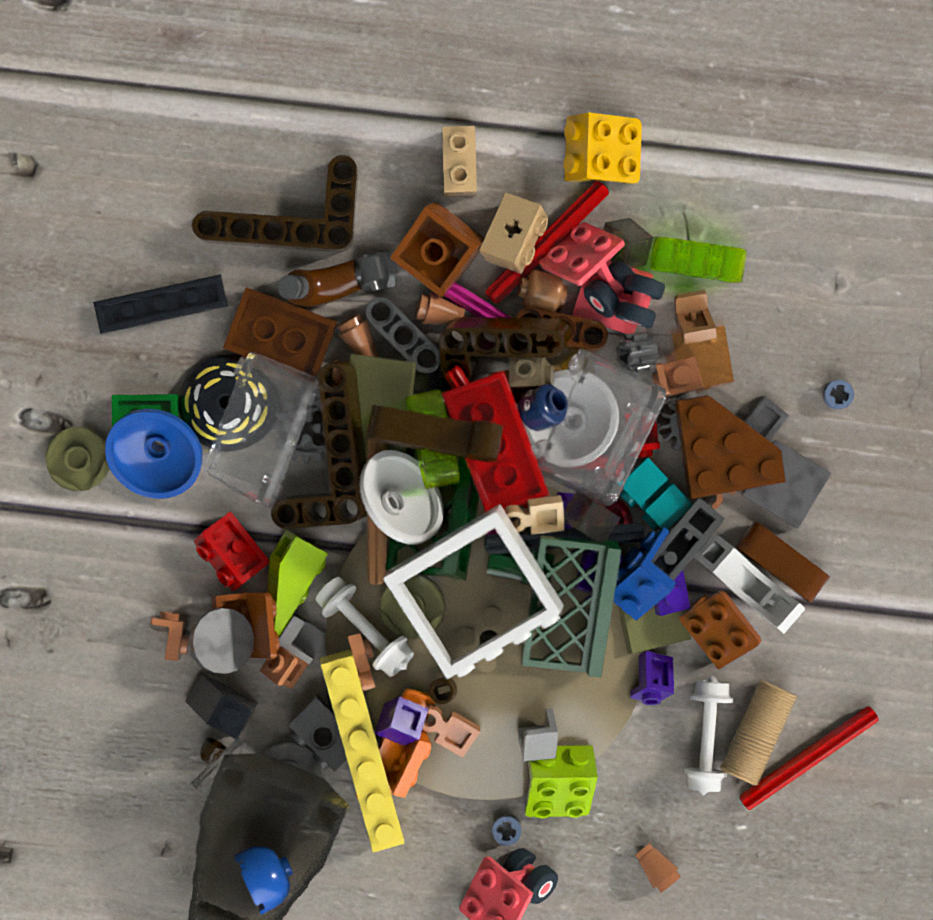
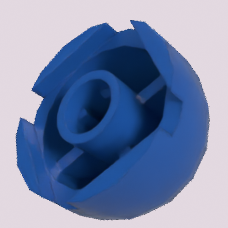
M266 846L251 847L235 854L236 863L243 861V863L239 864L242 869L240 872L255 905H259L260 914L262 915L282 904L291 888L288 876L294 874L287 857L279 858L273 849Z

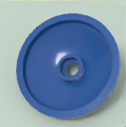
M140 409L122 416L113 425L106 439L105 455L111 472L127 489L144 497L164 499L180 495L194 484L202 468V448L194 431L177 416L162 410ZM155 441L161 442L164 446L157 445Z

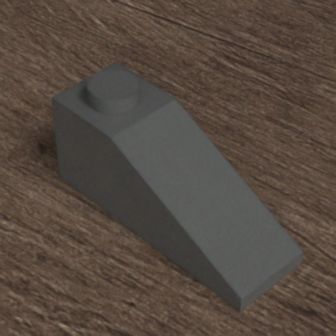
M699 498L665 538L651 562L672 580H675L721 526L725 518Z

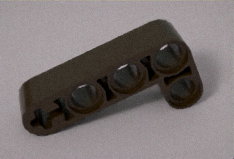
M455 318L447 325L439 338L442 376L448 383L445 373L455 367L454 363L456 362L465 367L466 372L464 374L469 380L478 367V356L557 357L571 339V328L561 319ZM452 331L461 334L464 341L455 339ZM483 332L492 334L495 342L487 340ZM515 333L525 335L528 342L519 341Z
M373 405L366 439L494 463L498 460L504 426L485 421L466 422Z

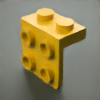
M590 112L566 116L564 129L566 138L563 162L565 170L564 181L600 180L628 184L638 183L641 165V121L637 118Z

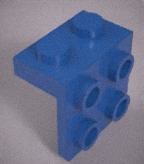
M665 527L657 533L649 532L640 543L639 549L636 546L632 547L623 559V562L626 563L625 567L621 566L618 569L613 602L636 621L668 595L676 584L674 580L651 562L669 533V530Z

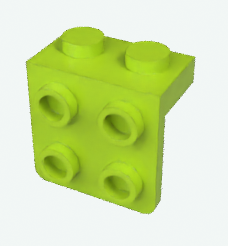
M593 745L557 746L556 758L528 761L530 785L525 804L526 816L537 818H578L590 813L598 779Z

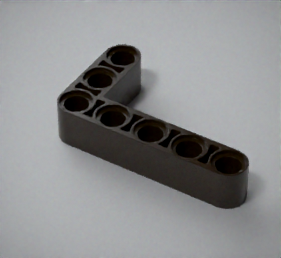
M338 155L329 162L324 219L202 211L193 219V232L203 242L212 244L344 252L351 247L354 240L358 186L357 165L351 157L346 155ZM345 163L351 166L352 174L349 178L341 180L335 177L334 170L339 164ZM338 196H345L350 200L349 208L344 212H336L332 209V201ZM206 219H213L217 224L216 231L211 235H202L200 232L201 223ZM239 221L249 224V232L243 238H237L232 233L233 226ZM274 223L279 224L282 227L281 236L276 240L267 239L265 237L266 227ZM303 226H310L315 230L314 238L306 243L297 239L298 230ZM336 228L344 229L348 235L347 240L341 245H335L329 239L330 233Z
M340 360L326 364L318 373L331 492L293 495L277 501L271 509V518L275 525L280 528L292 529L354 523L367 516L360 491V477L362 469L366 464L357 375L355 368L347 361ZM335 368L340 370L343 376L340 385L335 383L332 378V372ZM338 401L342 402L346 407L345 417L339 416L336 412ZM341 434L349 438L350 447L348 450H345L340 445L339 439ZM345 467L350 468L353 472L354 479L352 483L348 482L343 476ZM348 499L356 503V515L348 511ZM317 502L325 506V517H321L317 513ZM287 504L292 506L295 511L293 520L288 518L285 513Z

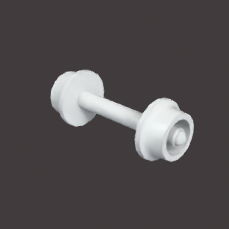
M336 577L328 584H323L322 590L315 599L323 609L322 615L327 618L339 610L381 652L373 664L376 670H383L389 677L396 675L401 670H406L407 664L414 656V652L407 645V638L401 636L390 644L349 602L357 589L353 583L347 584L340 577Z
M711 676L708 680H696L694 692L689 695V699L704 701L699 768H684L683 773L687 775V788L697 790L703 796L708 792L721 791L722 780L727 777V772L712 769L717 703H733V698L729 695V683L718 681L714 676Z

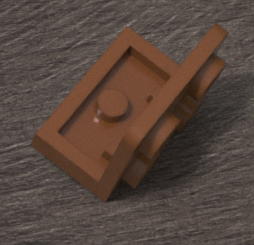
M718 591L709 598L706 595L700 597L678 618L718 670L756 648L761 643L759 634L724 591Z
M242 592L211 596L212 609H233L244 615L252 626L255 639L250 658H276L280 644L279 636L274 628L277 608L269 592Z

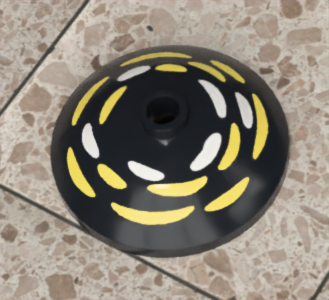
M233 354L216 355L195 366L184 380L179 395V410L182 420L194 431L202 445L218 451H239L257 443L270 429L277 409L276 391L268 374L252 360ZM224 396H229L232 400L231 406L227 409L222 408L220 405V400Z

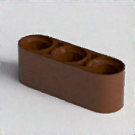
M536 308L522 309L516 315V318L531 316L533 318L561 319L570 326L572 332L571 339L565 347L566 349L596 353L605 346L608 340L606 326L596 320ZM589 329L597 330L601 335V342L597 345L588 344L584 339V332ZM516 333L519 338L527 341L525 335Z
M756 521L753 522L735 546L739 551L809 603L814 600L830 578L827 573Z

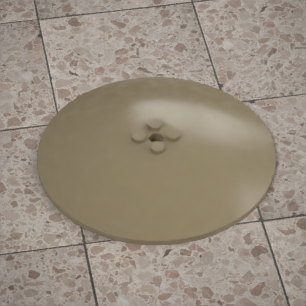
M449 483L440 490L443 506L453 499L454 489ZM547 486L550 495L546 497L557 496L559 491ZM480 497L476 518L485 513ZM444 515L441 527L436 533L438 538L448 530L449 521ZM512 517L509 519L511 522L516 521L518 517ZM582 517L578 528L584 527V518ZM602 521L597 524L598 526H606ZM525 527L521 532H530V529ZM366 530L346 558L338 577L347 584L353 583L357 589L349 602L391 644L399 637L387 629L380 614V600L387 584L373 585L367 582ZM486 533L472 541L466 581L455 580L451 577L419 574L427 576L437 583L444 594L446 610L443 621L435 633L453 661L480 646L479 637L483 631L493 630L499 635L525 620L528 616L532 586L522 584L520 580L486 574L489 554L484 549ZM386 534V563H387V557H388V551H389V545H390V539H391V537L388 536L387 534ZM430 538L423 543L415 544L419 551H422L433 543L434 540ZM408 544L398 551L397 564L415 555ZM619 545L621 556L625 557L627 552L622 545ZM567 548V549H568L569 552L571 553V552H572L573 550H575L576 548ZM550 549L545 552L555 555L553 565L567 556L563 549ZM583 551L574 557L579 564ZM443 559L430 567L442 568ZM570 560L558 569L556 573L566 585L577 576L578 569ZM623 562L622 564H620L619 568L621 566L625 567L626 563ZM551 575L550 584L556 592L562 586ZM574 587L570 589L579 602L590 595L589 593L574 589ZM567 593L559 597L563 603V608L559 615L562 616L576 605ZM538 598V604H537V606H538L540 603H542V601L540 600V598ZM613 602L601 678L588 676L585 672L522 666L521 656L524 641L517 645L512 641L502 647L504 651L490 661H486L483 658L474 664L475 668L462 677H458L457 674L450 677L457 685L458 692L456 697L447 704L435 703L434 705L440 708L442 715L446 718L454 711L480 726V733L462 758L435 742L437 732H426L431 742V751L428 758L421 763L416 783L446 795L466 799L499 800L528 795L530 785L528 761H523L518 741V728L543 726L545 709L551 708L553 709L558 729L557 746L593 745L595 759L598 758L620 734L638 700L630 698V691L639 686V655L645 652L628 654L618 605ZM587 604L585 607H583V608L586 610L587 613H588L589 604ZM340 610L334 615L327 617V656L351 649L348 636L361 633ZM579 610L567 619L565 623L575 634L586 626L587 618ZM561 624L546 635L555 648L571 637ZM536 629L533 631V637L538 634ZM361 633L362 639H366V637ZM583 635L581 638H579V641H580L582 644H583L584 635ZM421 638L407 639V645L414 652V656L407 664L406 670H401L392 677H389L383 670H376L373 667L374 661L381 652L370 642L374 657L368 658L375 688L364 690L363 694L374 734L384 703L399 696L402 697L404 690L407 688L429 694L431 682L439 677H446ZM542 638L531 646L530 657L543 658L552 650ZM574 642L560 654L568 662L580 663L582 650ZM555 656V657H554L553 659H551V660H559V659H558L557 656ZM449 686L438 688L439 694L450 691ZM429 714L427 721L435 720V717ZM375 734L377 745L379 746L382 737Z

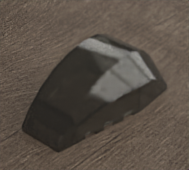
M264 753L225 754L200 814L199 838L196 846L197 855L193 872V889L188 920H282L298 897L307 889L316 874L318 875L324 867L349 805L324 778ZM255 846H266L273 849L279 858L286 856L294 873L288 876L291 888L287 898L282 904L262 915L259 912V905H255L240 872L242 869L239 864L243 863V861L236 863L234 857L235 854Z

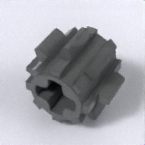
M638 332L624 335L625 340L619 341V346L616 347V359L621 364V368L627 369L628 372L636 371V373L650 371V366L656 364V359H659L658 345L654 342V338L652 336L647 337V333L639 334Z

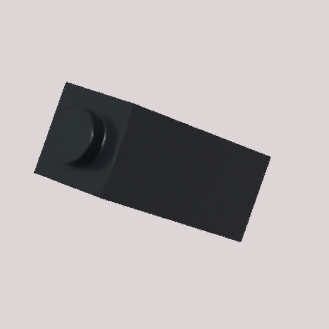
M203 673L199 674L185 701L206 724L236 740L245 729L258 702Z

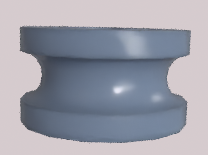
M844 380L832 381L824 388V402L832 409L846 408L854 399V390ZM836 385L841 386L842 392L847 394L846 400H840L841 404H836L835 397L830 396L831 389L837 390Z
M503 815L494 822L492 835L499 844L510 846L519 840L521 825L515 817ZM503 822H511V828L516 829V834L514 836L510 834V839L502 838V832L497 831L499 825L504 826Z

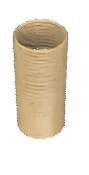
M759 680V683H757V689L753 692L754 695H752L749 706L745 710V715L739 724L740 728H737V735H734L735 738L732 739L734 742H731V745H729L730 748H728L727 754H725L726 757H724L723 763H721L722 766H720L721 770L753 785H758V782H760V776H762L763 770L767 767L766 764H768L767 761L770 759L769 756L772 755L771 752L775 748L774 745H777V740H779L781 731H783L782 729L797 699L796 695L764 680Z

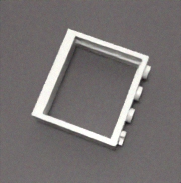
M500 504L391 568L383 578L447 679L456 674L458 677L468 674L475 668L474 664L483 658L486 661L496 658L504 651L502 647L512 641L515 645L520 644L532 635L530 631L541 625L543 629L551 626L560 619L558 615L561 614L563 608L560 598ZM495 528L545 608L453 661L403 582Z

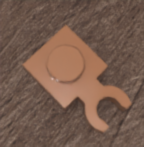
M361 633L348 636L362 690L375 688L368 658L374 657L370 641L367 638L362 639Z
M429 704L427 707L428 713L433 715L435 720L431 722L425 720L422 730L430 733L437 732L435 742L463 758L479 735L480 726L454 711L446 718L442 715L439 707Z

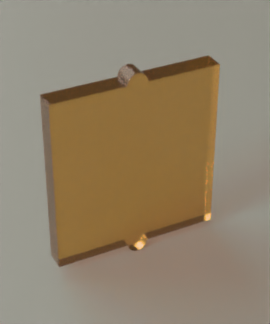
M725 326L716 327L717 338L700 343L684 344L681 333L672 334L676 361L696 356L705 389H710L711 385L734 382Z

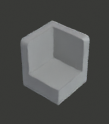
M295 614L280 636L279 645L310 664L326 640V633Z
M551 708L545 709L543 726L518 728V741L523 761L556 758L558 729L553 709Z

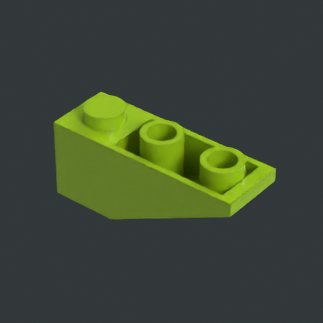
M288 529L285 530L270 556L267 592L271 594L276 603L277 613L274 618V628L279 638L292 620L298 605L302 604L308 597L309 586L315 576L319 575L326 564L325 558L328 555L319 546Z

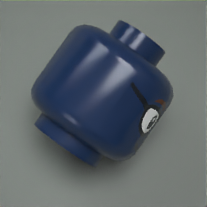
M550 384L540 385L526 391L520 397L518 403L519 414L523 423L529 429L536 432L559 425L565 419L568 408L565 394Z

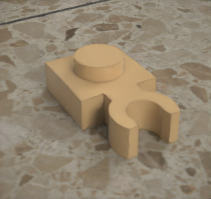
M561 495L529 499L528 508L522 509L518 505L505 507L508 518L518 517L516 521L512 522L518 533L524 530L525 527H529L531 535L564 531Z

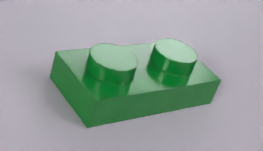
M178 394L112 395V427L122 416L140 409L162 410L179 418Z

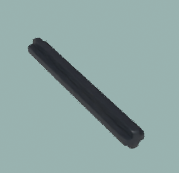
M639 523L569 528L564 529V531L531 535V532H519V535L529 551H537L540 535L602 543L603 540L624 544L641 542L644 539L643 526ZM499 534L486 535L484 537V549L488 554L511 553ZM546 545V550L562 549L559 546Z

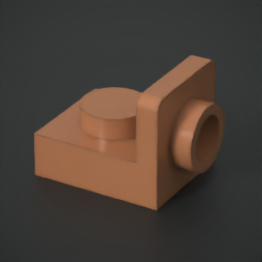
M696 356L666 364L658 363L656 364L657 372L652 373L656 392L662 391L665 398L704 389Z

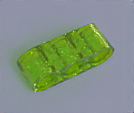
M656 236L653 241L649 269L670 274L743 283L747 250Z
M439 389L406 396V406L409 404L408 411L447 418ZM416 449L420 472L426 489L459 483L460 476L456 456Z

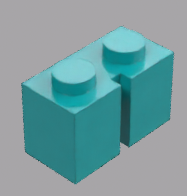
M645 458L618 484L622 489L619 493L620 497L631 508L637 504L645 513L641 517L642 520L654 532L658 528L662 529L665 527L669 529L693 506L685 495L668 481V478L649 458Z

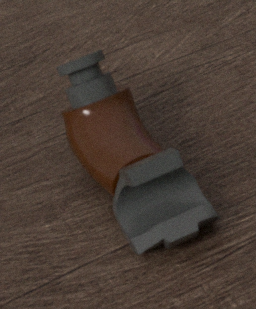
M388 250L364 254L357 257L358 267L355 261L351 260L321 269L293 270L280 279L278 291L283 298L288 299L292 304L307 307L318 306L360 291L361 282L366 293L394 287L398 268L397 264L390 259L391 253Z

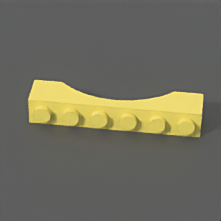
M349 649L320 657L322 671L372 851L377 852L405 844L352 651Z

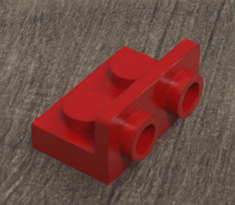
M231 511L193 540L198 555L204 561H209L216 570V576L220 583L225 587H229L233 592L270 562Z

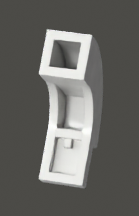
M716 533L694 557L729 590L782 633H785L805 610L798 601L773 583L740 552Z

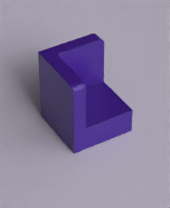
M400 696L390 700L383 705L375 734L400 745H407L420 739L428 708Z

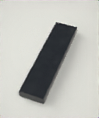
M221 274L93 302L100 334L229 307Z

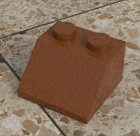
M436 201L423 209L390 259L442 298L470 267L480 253L479 250L485 238Z

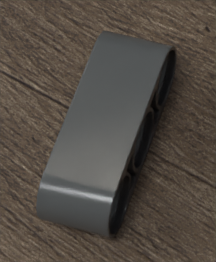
M377 297L371 300L366 308V316L371 325L407 361L417 362L420 352L425 350L432 351L436 356L434 366L423 368L417 362L416 370L422 374H432L440 367L441 359L440 352L436 346L390 300L384 297ZM378 304H385L390 309V316L385 321H376L372 317V309ZM407 327L413 332V339L409 344L401 345L395 341V332L399 328Z

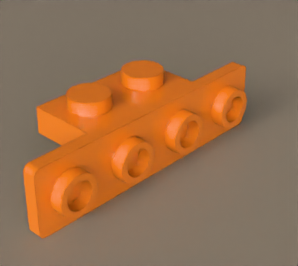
M407 688L402 695V698L426 708L429 704H435L428 693ZM423 730L419 740L407 745H400L383 737L379 743L378 748L391 794L395 796L406 797L409 788L413 787L417 781L418 770L422 761L426 760L430 754L431 742L427 733Z

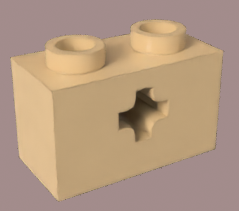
M475 126L442 127L444 197L476 196Z
M505 192L479 250L487 262L522 274L525 265H529L534 257V245L538 236H542L547 228L548 218L541 204Z

